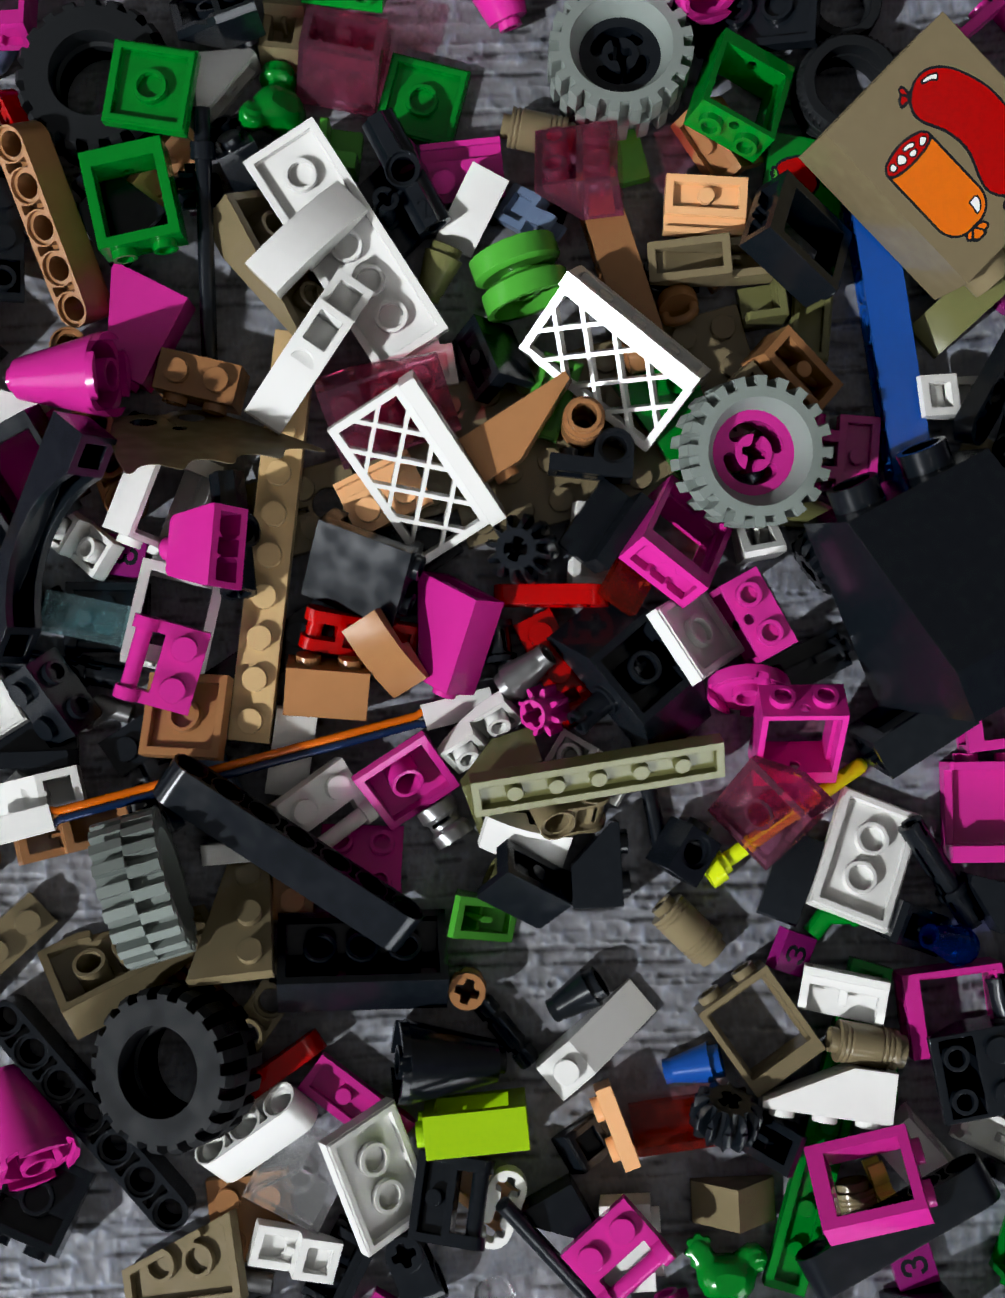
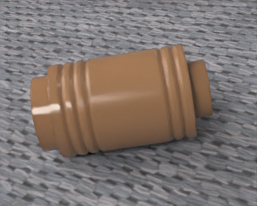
M589 396L576 397L566 405L561 422V434L568 445L577 449H586L596 443L597 437L601 434L605 423L603 406L596 399ZM583 422L589 428H580L576 424Z

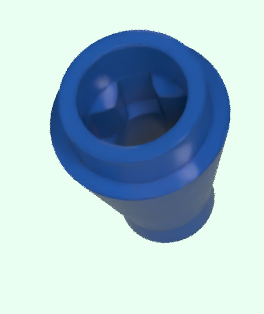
M706 1041L670 1058L662 1059V1068L667 1084L711 1083L712 1081L717 1082L716 1079L726 1077L718 1043L708 1045Z

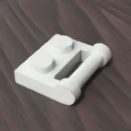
M335 756L270 804L273 810L309 832L350 801L354 811L318 837L319 840L330 847H334L364 823L369 825L379 818L377 811L351 778L353 775L345 761L338 756Z

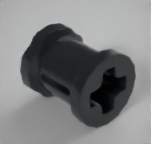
M499 619L485 664L509 662L517 658V654L512 652L509 628L513 625L512 619Z

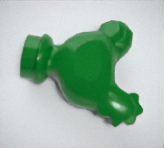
M275 60L263 65L262 73L259 76V83L262 88L251 100L244 102L238 110L237 116L243 128L250 131L263 129L272 135L281 137L306 120L305 106L294 92L297 81L294 77V68L290 64Z
M696 1232L693 1237H689L686 1241L688 1247L685 1249L684 1254L690 1258L691 1266L696 1269L698 1285L707 1298H748L755 1287L757 1274L763 1271L767 1264V1253L764 1247L757 1242H747L733 1253H715L710 1246L711 1239L708 1235L703 1236Z

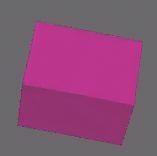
M422 730L351 776L353 782L391 831L460 786L444 759L439 756L437 748L428 734Z

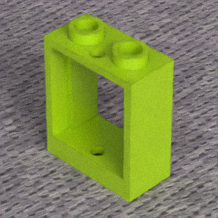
M525 1087L454 1094L425 1101L424 1110L418 1111V1121H415L417 1148L425 1147L426 1161L530 1150Z

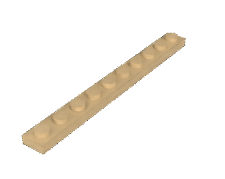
M275 329L271 368L292 338L288 330ZM312 387L281 432L306 442ZM305 449L285 450L283 458L260 455L253 516L260 525L261 538L256 545L252 546L257 595L243 601L227 740L264 744L272 743Z

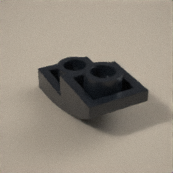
M786 828L783 830L756 913L794 927L797 926L825 842Z

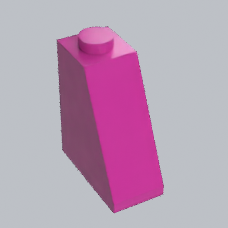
M114 263L111 268L108 331L116 334L119 338L113 340L116 348L125 349L128 356L131 372L130 391L137 393L138 389L141 388L152 394L154 390L152 383L161 347L175 350L196 308L188 297L122 264Z
M423 571L418 580V658L430 676L423 681L433 687L432 692L446 699H455L456 695H474L504 602L450 574Z

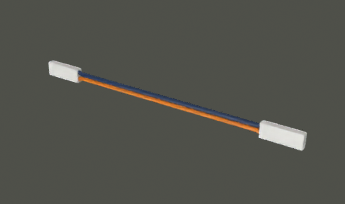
M487 687L476 690L474 695H456L455 699L445 698L419 705L420 709L416 712L209 766V768L224 778L229 779L416 728H426V731L452 725L458 723L477 705L492 695L491 689ZM159 780L58 807H53L49 803L0 816V845L56 831V827L61 823L154 799L153 789Z

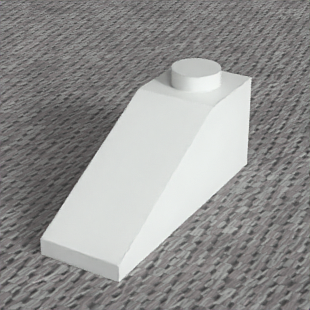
M628 978L603 1000V1005L593 1008L539 1054L538 1059L535 1061L536 1069L559 1097L565 1101L591 1079L657 1010L633 981Z

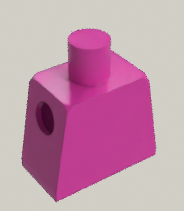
M212 502L174 514L170 519L168 537H164L159 543V554L166 561L165 571L167 576L206 586L237 591L242 590L249 509Z

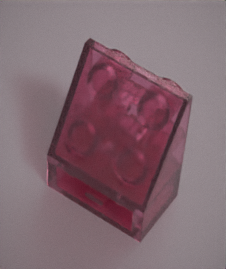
M436 351L351 366L319 377L314 383L318 401L329 427L397 383L398 378L413 369L454 432L462 430ZM397 396L381 406L378 421L403 426L406 410ZM375 410L363 418L373 420ZM410 417L408 427L418 429ZM354 423L343 430L341 434L349 445L367 449L371 427ZM376 428L372 450L391 454L397 452L401 433ZM406 434L403 450L427 441L424 437ZM334 442L344 470L352 468ZM356 454L363 464L366 456ZM371 457V458H370V461L375 460V459H378V458H373V457Z

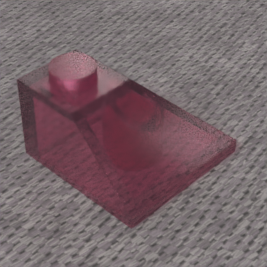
M755 755L749 759L707 811L767 870L817 824L835 804V801L806 772Z

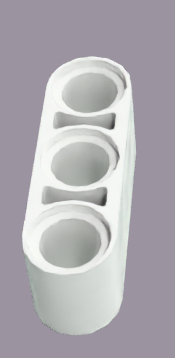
M280 1082L255 1099L249 1113L242 1115V1122L236 1128L224 1133V1136L197 1147L195 1149V1159L197 1163L226 1183H233L307 1133L316 1122L318 1108L312 1100L292 1084Z

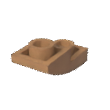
M381 608L373 610L341 631L366 668L393 698L400 696L430 677L409 642L402 643Z

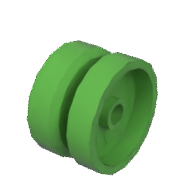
M532 230L504 238L486 247L470 260L469 269L476 287L487 290L481 299L488 321L493 323L509 322L545 310L560 288L558 284L567 272L566 267L554 264L560 256V250L553 232L549 230Z

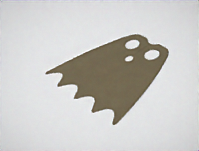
M202 410L172 411L161 415H127L116 418L111 425V435L117 439L116 445H113L112 448L118 463L126 474H131L137 468L145 465H161L183 470L190 462L195 460H213L234 464L237 457L248 454L283 458L285 450L288 449L325 452L322 448L283 433L278 435L268 428L229 416L212 415ZM200 415L205 417V419L201 421H185L179 419V416ZM149 419L157 423L150 426H137L130 424V421ZM180 426H181V427H186L187 429H186V430H175V429H173V427H180Z

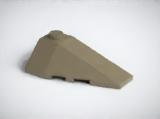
M260 189L226 193L213 209L214 242L224 260L293 336L324 289L317 284L313 271L308 270L281 299L247 267L245 262L283 225Z
M205 904L193 906L195 916L193 920L197 929L196 949L209 916ZM87 930L75 933L37 952L60 1011L75 1037L79 1040L104 1027L103 1023L112 1009L118 1008L120 1001L127 996L139 993L143 989L162 985L191 962L195 952L130 971V969L124 966L123 960H120L117 955L116 944H112L109 931L92 935L91 931Z

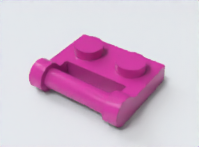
M135 613L132 626L136 627L121 681L120 683H115L112 696L125 701L137 702L188 716L211 632L154 616ZM157 632L164 634L165 639L151 688L147 690L137 687L152 633Z
M625 1194L561 1251L560 1255L596 1298H626L662 1264L667 1267L677 1258L676 1253L668 1242ZM642 1241H645L651 1248V1251L610 1287L603 1277Z

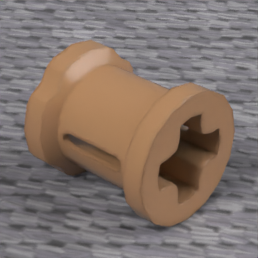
M464 967L456 971L450 979L448 990L452 1004L458 1009L465 1011L476 1009L482 1004L486 994V981L482 973L474 967ZM466 979L473 980L474 989L478 991L471 992L469 997H463L461 995L462 988L456 986L457 984L464 985Z

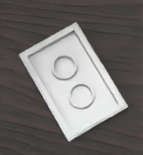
M844 786L840 790L805 904L877 932L887 933L912 853L911 848L897 828L902 826L901 823L907 818L920 814Z
M387 1096L318 1142L359 1249L367 1257H371L409 1229L418 1162L395 1100Z

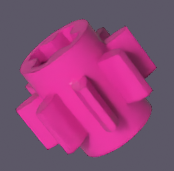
M540 684L526 690L529 698L518 702L521 723L528 729L533 730L534 736L546 733L550 737L563 731L561 723L568 720L569 698L560 691H556L555 684L544 688Z

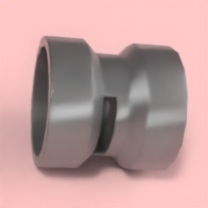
M452 794L417 815L422 825L429 827L432 831V841L439 851L473 830L468 819L461 817L457 811L458 803ZM448 815L451 817L449 820L445 821L441 825H438L437 822L441 821Z

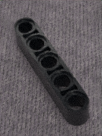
M975 1152L961 1155L922 1177V1180L931 1179L938 1206L931 1207L935 1224L831 1246L825 1235H822L802 1247L797 1252L795 1260L817 1298H832L996 1203L1001 1196L1000 1191L980 1156ZM908 1185L869 1209L914 1200L911 1186Z

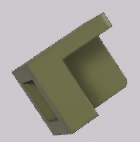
M774 278L769 285L737 289L735 293L744 332L781 327L789 316L786 289Z

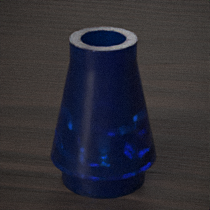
M926 924L919 933V942L923 948L931 950L954 966H964L973 962L980 951V941L977 935L966 925Z

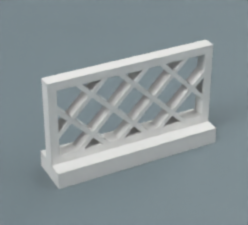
M579 265L566 272L558 284L560 288L518 349L554 378L564 371L571 378L568 360L587 358L590 380L577 382L571 378L572 383L568 390L577 397L589 396L596 399L604 408L605 420L614 427L626 430L633 438L634 443L647 452L694 390L704 381L711 369L584 266ZM566 296L579 306L581 322L562 324L559 306ZM589 314L596 320L590 321ZM552 318V319H553V325H551V326H546V325L548 324V322L550 321V319ZM604 326L611 331L614 348L594 350L591 327ZM582 328L586 351L567 353L563 330ZM555 331L558 354L545 357L544 353L533 344L541 333ZM621 340H622L625 344H627L628 346H627V347H622V342H621ZM637 352L642 356L645 361L646 374L626 376L623 354ZM615 355L618 377L599 379L595 357ZM553 361H559L560 366L556 363H553ZM654 367L658 369L661 373H655ZM670 379L683 391L675 401L659 403L656 380ZM648 381L651 403L631 405L628 383ZM619 384L622 406L609 407L602 401L600 386ZM586 387H591L592 392H590ZM660 409H668L661 418ZM652 410L654 429L647 437L634 427L632 412ZM618 413H624V418H622Z
M413 369L398 378L397 383L327 428L329 435L406 545H411L415 541L418 525L441 530L439 542L425 552L422 551L421 556L426 557V564L487 525L491 524L493 527L507 518L503 505L489 484L484 482L459 442L458 437ZM397 396L406 410L403 426L378 421L381 406ZM375 410L373 420L363 418ZM410 417L418 429L408 427ZM354 423L371 427L367 449L349 445L341 432ZM376 428L401 433L397 455L372 450ZM406 434L425 438L429 444L426 460L402 456ZM433 452L441 463L432 462ZM356 454L366 456L364 465ZM371 457L395 462L391 483L373 480L368 473ZM400 463L424 467L420 489L396 484ZM430 469L448 472L452 478L449 494L425 490ZM456 487H458L464 497L455 496ZM380 489L389 490L388 499H386ZM394 492L418 496L414 517L395 512L392 507ZM424 497L447 502L443 522L419 518ZM453 503L470 506L478 517L466 526L449 524ZM404 523L412 524L411 533ZM447 531L455 532L449 537L445 538Z

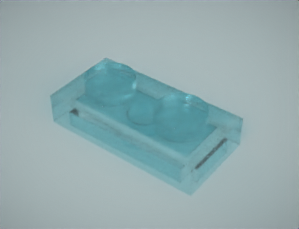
M46 589L41 611V631L122 647L131 607Z

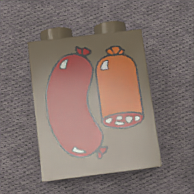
M942 11L798 157L934 300L962 286H965L975 297H979L1005 275V250L1003 249L1005 246V78Z

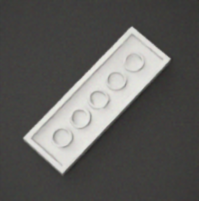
M313 117L305 120L243 161L244 166L282 225L337 180L368 209L369 212L318 264L313 273L325 289L338 268H340L374 292L350 330L379 375H382L449 331L448 326Z

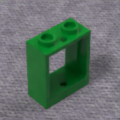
M725 28L705 54L683 124L754 163L775 140L795 67L732 30ZM749 62H755L757 65H751ZM717 74L762 99L755 123L710 98Z
M160 135L77 153L97 247L108 262L128 264L136 261L140 255L153 252L156 255H168L177 252L180 246L189 245L169 151ZM156 169L168 224L111 236L99 182Z

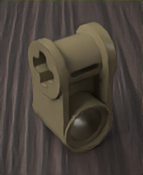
M610 796L529 809L545 839L557 840L566 836L595 833L600 831L605 825L606 815L603 810L604 805L609 802Z

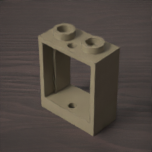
M760 959L755 963L749 960L738 966L731 973L732 980L721 988L716 984L705 990L697 998L700 1003L693 1007L758 1098L826 1049L770 969ZM761 978L797 1028L799 1034L749 1069L711 1014Z

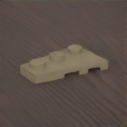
M252 862L227 864L186 977V983L189 988L275 978L272 875Z
M237 1208L122 1270L125 1298H246L249 1296Z

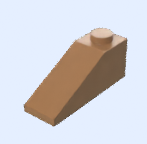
M566 371L458 439L484 482L490 483L495 480L500 485L519 473L516 466L525 460L572 383Z

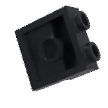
M66 1161L55 1168L57 1175L55 1178L35 1187L20 1191H9L8 1185L3 1184L0 1190V1244L7 1246L12 1238L26 1244L22 1252L23 1254L46 1263L49 1255L59 1259L79 1218L77 1215L97 1176L95 1173L74 1164L68 1168Z

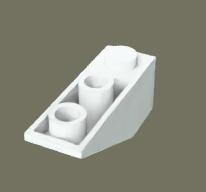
M72 765L0 783V816L49 803L53 807H58L88 799L80 766Z
M841 1063L772 1088L760 1097V1102L763 1108L769 1109L770 1115L776 1117L794 1118L795 1113L812 1115V1120L818 1123L835 1125L838 1119L855 1121L854 1126L874 1131L881 1129V1125H894L899 1074L896 1070L887 1069L885 1071Z

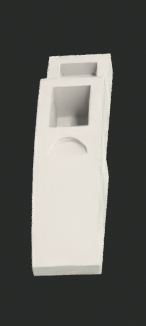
M338 268L276 360L244 412L280 435L374 292Z

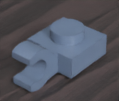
M515 182L492 216L500 225L518 234L532 231L534 228L537 230H549L553 232L556 242L560 241L567 230L564 225L556 222L558 218L555 215L546 211L550 203L542 195Z

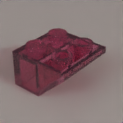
M307 4L298 48L296 94L304 104L371 116L376 113L391 45L388 19Z
M617 120L607 122L596 121L569 127H551L546 130L535 131V193L581 220L623 216V159Z

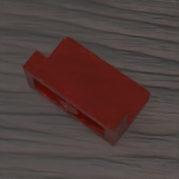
M696 1093L628 1103L633 1141L638 1157L708 1148L705 1144V1138L693 1136V1126L689 1124V1111Z

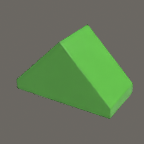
M457 889L447 937L512 943L517 918L478 899L477 892Z

